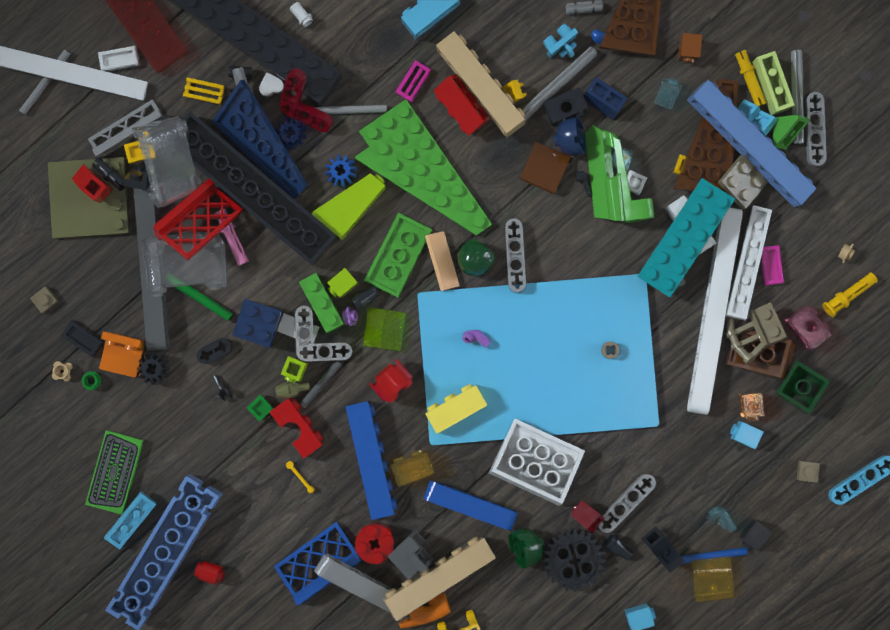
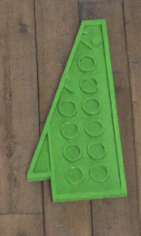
M406 99L359 131L369 148L355 156L357 161L476 236L492 225Z

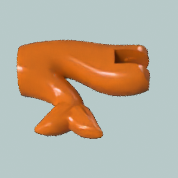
M440 593L426 602L429 604L428 606L421 605L410 612V618L398 623L400 629L430 623L451 613L445 593Z

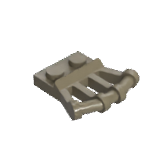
M771 302L749 311L747 319H751L752 322L737 329H734V320L740 319L725 315V320H727L726 337L732 343V350L736 351L746 364L751 363L765 348L788 338ZM755 328L757 334L742 341L738 340V335ZM758 340L761 341L751 353H748L743 348Z

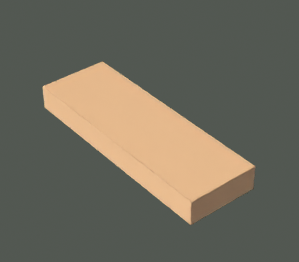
M444 231L426 235L425 238L440 290L444 291L459 287Z

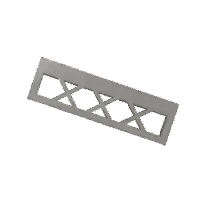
M152 99L88 138L93 147L92 151L96 157L104 158L143 134L146 130L161 123L165 118ZM153 106L155 111L144 117L145 110ZM131 118H140L138 122L128 127ZM117 127L124 128L122 132L112 137L113 129ZM100 137L107 138V141L99 146L96 145L95 141Z

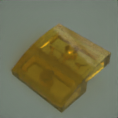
M730 556L691 561L694 598L696 602L734 598Z

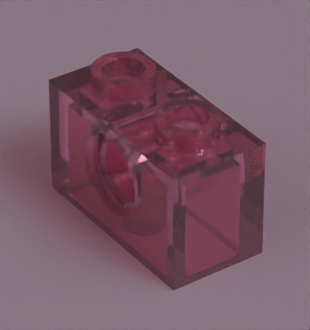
M803 305L786 318L785 321L809 350H814L832 334L829 332L830 327L817 317V311L812 306ZM808 321L813 323L812 331H808L806 328Z

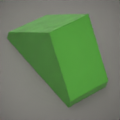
M800 115L776 117L777 123L773 126V145L776 148L786 150L810 119Z

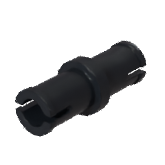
M100 157L94 160L97 165L92 163V167L103 175L105 181L111 182L119 191L126 188L122 185L124 179L117 173L114 167H110Z

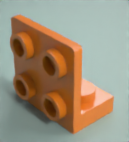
M103 331L101 339L106 340L99 369L136 378L138 375L137 367H140L138 361L142 359L146 341Z

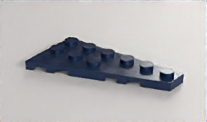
M244 79L240 80L212 123L295 200L301 195L308 184Z

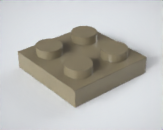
M740 155L718 181V184L727 194L735 198L734 201L741 209H746L768 183L745 155Z

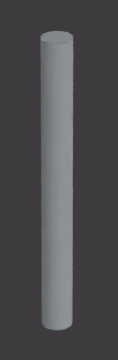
M64 50L57 60L65 62L71 54ZM43 77L19 111L26 115L52 79Z
M387 105L314 107L327 114L387 112Z

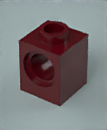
M583 500L573 507L571 514L575 520L592 533L605 518Z

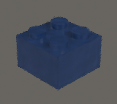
M244 299L232 336L272 348L284 311Z

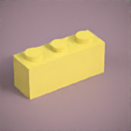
M470 383L461 388L462 393L456 396L452 393L444 398V403L438 405L436 402L427 408L428 412L425 414L436 434L487 406L476 385L472 386Z

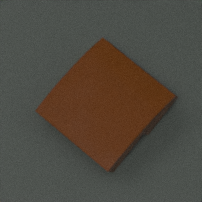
M535 142L520 180L555 194L571 157Z

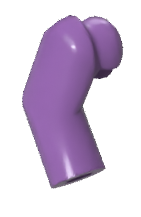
M478 329L468 330L462 336V340L467 344L479 342L486 348L491 343V340Z

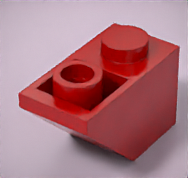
M85 164L71 178L80 190L98 203H102L113 190L110 185Z

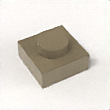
M43 287L30 298L41 313H45L59 302L48 287Z
M799 461L797 480L818 483L820 463Z

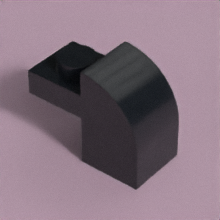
M654 527L641 538L669 573L685 561L657 527Z

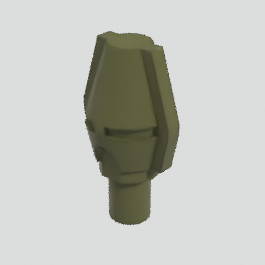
M287 381L275 386L277 397L292 398L298 396V393H301L300 391L310 390L309 382L299 384V382L292 383Z

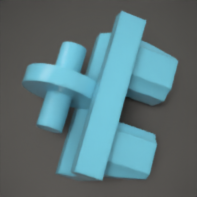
M564 23L556 31L562 39L557 42L550 35L543 41L544 46L548 50L547 55L549 58L553 57L561 49H563L559 53L561 58L565 55L569 57L575 55L573 49L577 46L576 43L572 42L570 45L568 43L577 37L578 31L575 28L572 30Z

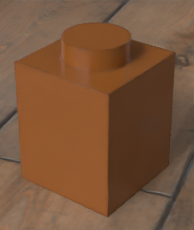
M683 33L681 35L678 60H683L685 64H694V62L699 60L702 35Z

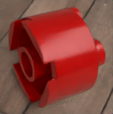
M398 359L394 360L396 363L394 366L390 363L375 377L376 382L374 384L372 381L369 383V386L384 402H393L398 397L397 392L402 388L406 390L413 383L411 380L413 376Z
M373 522L363 526L355 540L357 554L362 560L371 564H380L387 560V556L393 551L395 545L392 530L381 522ZM378 539L379 545L372 546V541Z

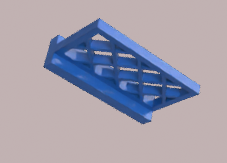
M335 522L274 566L294 597L293 600L297 606L302 605L332 583L319 575L315 580L308 579L309 568L317 567L310 565L312 554L322 555L323 557L328 543L338 544L336 556H331L336 559H343L342 562L353 568L364 561L359 557L338 522ZM335 528L340 534L338 542L328 540L330 532ZM315 542H325L323 553L313 551ZM341 545L348 546L352 554L347 557L339 556ZM301 552L309 553L307 564L297 563L298 554ZM286 563L293 564L292 574H284L280 567ZM296 565L306 566L304 578L294 576ZM294 579L304 580L303 588L296 593L293 588Z

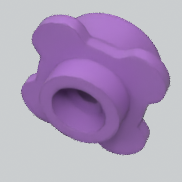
M347 307L346 310L342 311L344 324L349 326L356 325L358 314L353 307Z

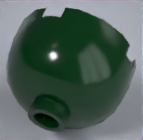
M525 528L510 532L508 543L511 553H516L517 559H515V562L518 566L525 569L536 564L541 559L544 542L542 538L532 530Z

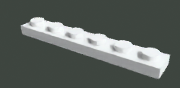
M752 206L726 314L728 317L744 321L747 319L772 213L771 209Z

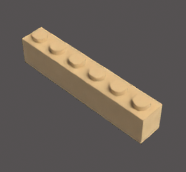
M452 32L436 45L438 53L454 73L460 77L494 123L508 138L525 125L524 117L526 116L519 107L515 108L512 104L514 101L508 93H503L500 89L502 88L501 84L496 78H491L489 75L490 71L484 63L482 65L479 63L473 49L469 50L466 47L467 42L463 36H458L455 32Z
M477 536L467 542L468 546L463 549L458 547L451 552L452 556L445 559L443 557L435 562L436 566L430 570L427 568L423 573L419 572V576L414 580L412 578L407 579L402 583L403 587L398 590L393 588L385 593L386 597L383 598V601L394 620L398 621L494 560L496 557L486 540L481 537L478 539Z

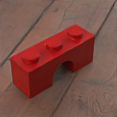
M288 398L271 410L270 414L280 427L285 426L289 422L296 423L300 427V437L292 444L304 459L324 444L322 442L324 438L318 430L314 431L311 427V424H313L311 419L307 415L303 416L299 410L301 406L297 400Z

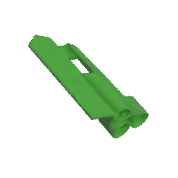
M591 126L585 133L594 218L624 221V223L655 218L651 198L632 201L621 140L612 132ZM611 147L615 149L618 172L616 176L613 174Z

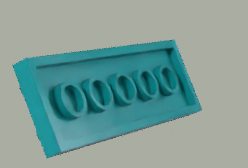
M702 178L637 277L668 297H671L735 198Z

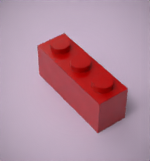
M457 74L448 76L433 90L438 101L445 105L449 115L456 119L460 129L468 136L476 133L491 120V117Z

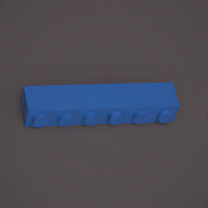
M365 401L345 406L371 520L394 515L397 503L395 498H391L390 491L393 490L391 479L387 480L386 472L389 469L387 461H383L381 454L384 453L382 441L379 442L377 434H380L378 423H374L373 416L376 415L374 404Z

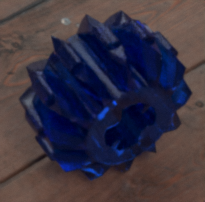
M293 117L290 123L287 118H284V125L278 122V126L281 129L274 130L279 134L278 136L287 150L290 149L291 145L294 150H297V143L301 146L304 144L300 139H307V136L302 134L306 131V128L301 127L303 124L301 121L296 123V119ZM292 130L295 135H291L289 138L287 133H290Z

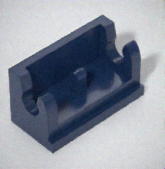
M595 77L583 96L586 103L612 120L628 99L597 77Z

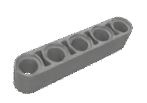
M324 554L314 570L319 576L390 612L383 598L386 597L385 593L393 588L329 554Z

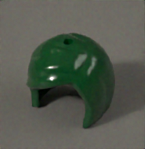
M475 239L467 241L460 248L457 256L460 269L470 276L485 274L495 262L493 252Z

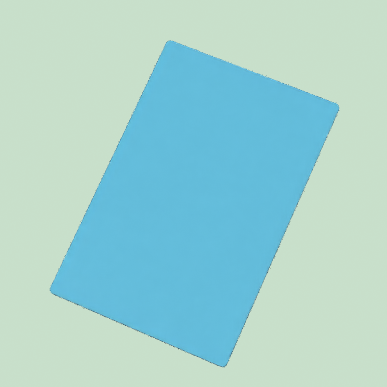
M639 274L526 283L525 289L521 293H513L508 285L420 292L417 297L427 408L436 402L438 405L444 403V398L452 393L455 396L462 393L461 388L470 383L472 386H477L487 404L484 408L436 434L428 420L430 444L442 445L505 439L514 419L550 435L658 426L659 415L647 283L637 277ZM514 284V286L516 287V289H519L520 285H523V284ZM478 329L491 340V343L486 348L479 342L467 344L462 340L464 332ZM610 341L615 342L619 346V354L612 359L605 358L601 353L602 345ZM613 345L611 347L606 346L605 350L607 351L605 353L607 355L614 354L615 351L613 349L615 347Z

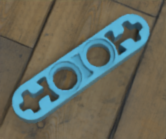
M880 456L831 488L829 491L831 502L842 505L889 475L890 463L888 464L889 468L883 467L880 471L875 465L882 467L885 464L884 460L890 461V456ZM870 469L875 472V477L872 480L866 478V472ZM852 480L859 482L857 490L850 489V482ZM846 489L850 493L849 495L846 492L841 494V500L834 498L836 497V491L841 493Z

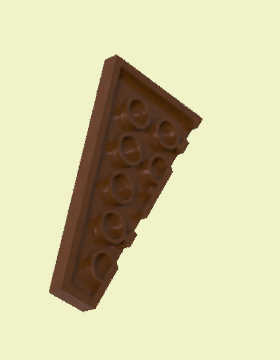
M620 0L599 48L655 56L661 0Z
M717 80L716 85L723 95L728 96L736 107L738 81ZM704 117L701 119L673 190L693 192L703 178L727 193L718 184V181L733 164L734 147Z

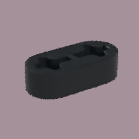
M226 338L217 339L199 349L197 359L202 364H210L228 355L232 350V343ZM220 342L228 344L225 352L223 350L216 351V348L221 346ZM203 351H213V354L209 356L208 361L207 359H202L201 356L204 355Z

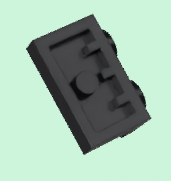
M154 158L149 166L144 163L135 164L125 176L123 186L147 190L154 183L155 178L160 175L161 165H159V158Z

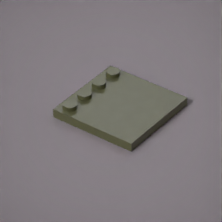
M103 158L105 163L110 167H114L117 173L123 179L125 178L126 158ZM95 159L48 162L52 238L130 234L127 186H125L124 190L119 191L111 182L105 181L113 190L102 203H98L80 190L71 179L83 164L103 179V175L92 167V163L97 165L94 161Z

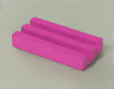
M415 60L395 93L412 103L432 70ZM416 67H420L406 91L402 92ZM423 70L426 71L411 96H408Z

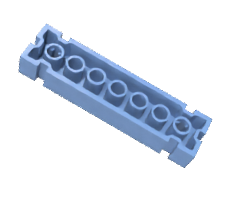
M192 474L184 478L178 488L182 493L172 498L117 591L121 592V594L118 593L114 596L105 610L118 619L121 616L126 617L125 623L136 630H140L147 622L152 613L150 611L159 602L210 517L211 513L208 512V509L216 507L223 495L222 492L212 486L202 487L203 481ZM196 498L198 504L193 505L194 501L192 499Z

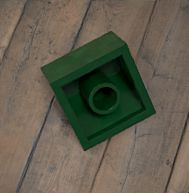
M796 360L776 391V394L800 412L810 414L829 385L830 380Z

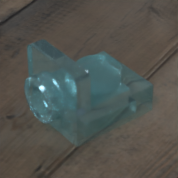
M670 77L668 79L663 78L654 103L672 110L681 90V85L678 84L679 81Z
M716 506L709 510L708 515L705 516L709 522L720 518L717 520L723 530L727 529L730 533L737 529L723 507L718 508Z

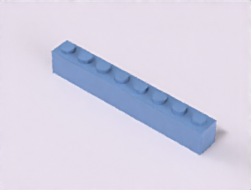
M707 80L687 99L741 155H745L764 178L793 207L802 205L816 190L811 179L804 176L799 171L798 166L791 163L786 158L785 153L777 149L773 145L772 140L764 136L759 131V127L746 118L745 113L737 109L732 104V100L719 91L715 83Z

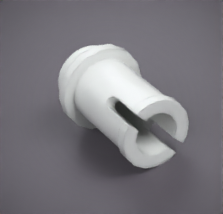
M299 2L294 3L290 7V11L299 20L300 26L307 27L313 22L312 15L308 14Z

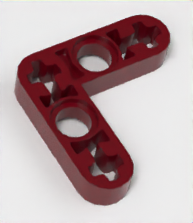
M292 69L286 77L280 110L285 115L318 131H329L333 125L332 117L301 101L306 75L300 69ZM289 89L295 91L297 96L292 95ZM303 111L309 113L310 117H306Z

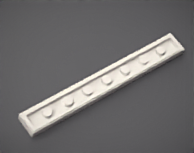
M0 46L1 67L141 101L145 100L148 82Z

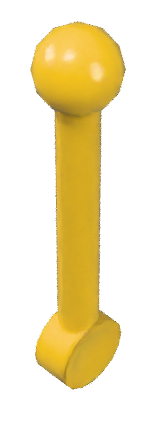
M288 461L286 467L296 474L306 486L308 493H314V487L310 486L295 469L294 463Z

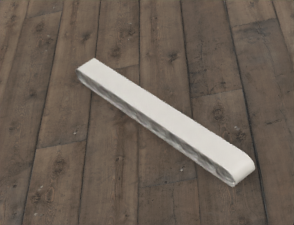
M729 208L717 227L716 244L714 245L687 405L688 412L708 415L742 220V209Z

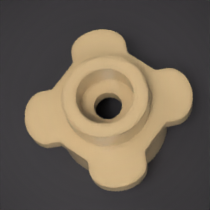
M845 244L838 256L843 259L842 263H845L846 259L851 260L855 253V250H853L854 244H851V246Z
M56 361L53 364L52 378L54 380L63 379L64 381H69L71 379L70 370L73 368L72 364H63L60 361Z

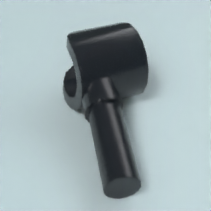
M575 172L576 182H583L587 196H591L592 193L588 186L586 172Z
M217 375L213 376L219 389L217 395L226 402L224 399L225 394L231 398L233 395L228 389L224 388Z

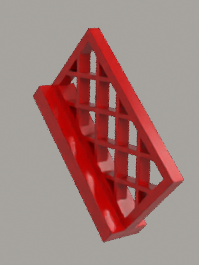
M208 178L153 226L154 235L159 240L165 241L188 261L243 212V209L216 188L215 183ZM216 194L221 198V203H209V199ZM221 207V214L210 215L209 208ZM223 207H232L235 212L223 214ZM198 208H207V215H196V210ZM207 219V227H196V220ZM210 219H221V224L210 227ZM184 220H193V227H182V222ZM196 231H207V236L204 239H196ZM171 232H179V239H170L167 235ZM182 232H193V239H182ZM182 244H193V249L187 253L182 249Z

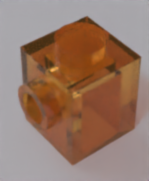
M762 393L738 394L741 417L747 418V421L759 420L760 416H765Z

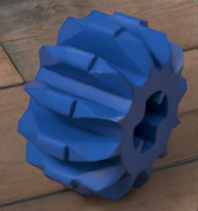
M337 155L336 162L333 158H330L332 165H325L330 170L326 171L325 175L331 176L328 179L329 183L335 180V187H338L341 182L342 187L345 188V181H348L351 185L353 182L350 177H357L356 174L351 173L357 171V167L352 166L354 161H348V156L345 155L343 160H341L340 155ZM340 167H343L345 174L341 173L342 175L339 176L337 169L341 170Z

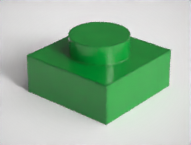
M261 394L247 409L260 422L274 407Z

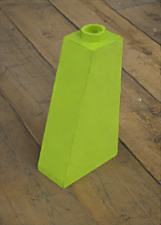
M370 173L314 210L312 215L343 240L386 189L385 181L379 175L373 176Z

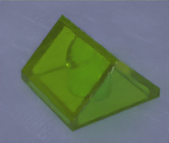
M368 308L363 346L401 351L406 313Z

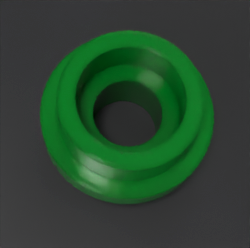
M94 371L85 373L82 377L83 387L87 390L98 389L101 385V376ZM91 377L95 379L94 384H90L89 379Z

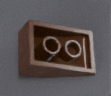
M748 330L737 337L739 341H742L757 334V332ZM784 339L765 348L749 364L744 363L743 358L736 351H733L730 345L725 364L783 381L789 372L796 344L792 340ZM758 340L743 348L748 353H751L761 341Z

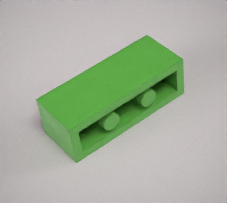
M317 273L299 282L326 333H330L345 325Z

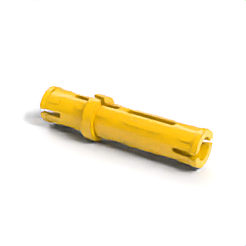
M747 50L741 51V54L740 52L736 53L735 56L741 68L740 74H743L754 104L760 106V102L762 105L766 104L767 101L755 75V67L751 65Z

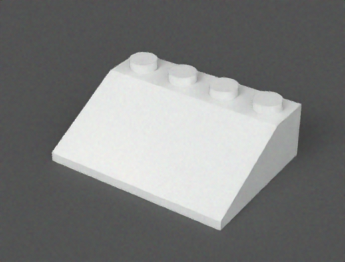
M514 419L489 474L559 506L564 502L585 451Z

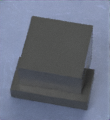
M416 530L409 534L387 556L408 580L418 571L423 573L434 560L422 546L426 540Z

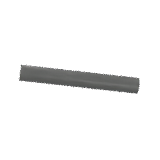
M337 360L299 403L303 408L308 406L342 364Z

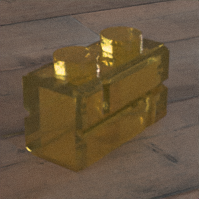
M420 449L412 452V457L405 459L404 456L393 459L394 463L390 466L398 487L435 474L427 451L423 452Z

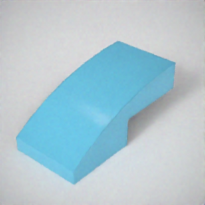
M743 100L737 107V109L745 113L746 118L759 127V131L765 136L777 123V119L774 116L761 111L759 106L747 100Z

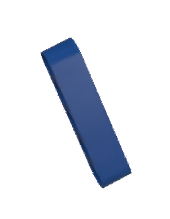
M432 480L429 481L423 498L429 502L512 531L518 512L513 509Z

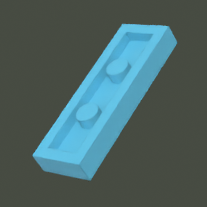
M140 492L104 536V539L118 549H121L156 506V502L143 492Z

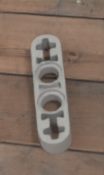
M812 92L805 98V117L810 119L812 115H817L820 118V123L813 125L809 121L805 126L806 153L808 164L812 167H819L825 163L827 158L825 106L823 95L819 92ZM815 97V100L819 101L815 104V110L819 109V111L810 112V110L814 109V103L810 102V100ZM813 134L820 136L821 141L819 144H814L811 141ZM821 147V149L817 150V156L821 157V160L816 163V160L812 158L816 155V149L812 150V148Z
M513 218L508 220L505 226L508 286L513 293H521L526 286L523 226L520 220ZM514 223L519 228L516 229V237L509 239L508 236L512 237V229L508 227H511ZM518 242L520 249L516 252L512 251L509 247L510 243ZM512 261H519L522 265L521 268L513 270L510 266ZM522 273V276L519 275L518 279L519 283L523 285L516 289L512 283L515 282V275Z
M646 473L640 475L602 514L606 521L611 518L608 515L610 512L618 520L615 522L612 519L609 522L611 525L609 528H602L603 523L601 522L598 528L604 533L612 532L654 489L656 485L654 477ZM644 478H650L651 480L649 481V483L651 485L649 487L644 486L642 488V490L645 491L643 494L640 492V490L635 488L636 485L641 487L644 484V482L642 481ZM631 491L638 493V499L634 502L628 499V494ZM623 505L625 507L624 514L616 515L615 507Z

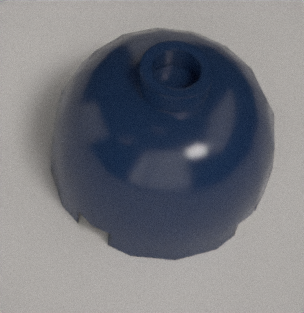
M579 117L564 120L557 128V135H554L555 146H559L565 155L578 156L586 153V138L582 134L581 129L584 128Z

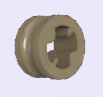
M606 342L601 347V353L605 358H615L619 354V346L615 342ZM613 345L615 353L607 355L605 353L607 351L605 350L606 346L611 347Z

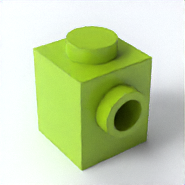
M346 268L327 282L330 285L328 290L334 297L338 295L340 298L359 284Z
M288 356L281 375L286 376L285 380L292 383L302 381L308 363Z

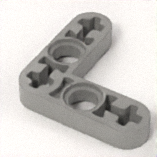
M300 306L296 309L295 340L298 359L301 361H331L350 358L352 348L347 343L314 344L312 310L308 306ZM302 309L309 312L305 322H310V326H298V322L302 323V317L298 316ZM307 328L310 335L307 339L300 338V329ZM316 346L315 354L317 358H313L314 354H308L307 358H303V355H300L303 347H306L308 351H313L312 347ZM323 346H326L330 351L329 355L325 358L319 355V349ZM332 346H335V350H340L342 346H345V349H348V353H345V357H342L340 353H335L336 357L332 358Z

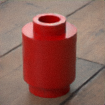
M200 561L194 576L198 577L201 581L217 585L218 582L221 583L223 581L225 572L222 566L207 561Z

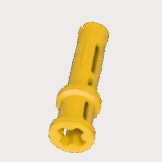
M868 273V275L843 293H837L832 300L824 302L822 306L830 317H835L838 311L849 306L850 301L877 283L876 276L873 273Z

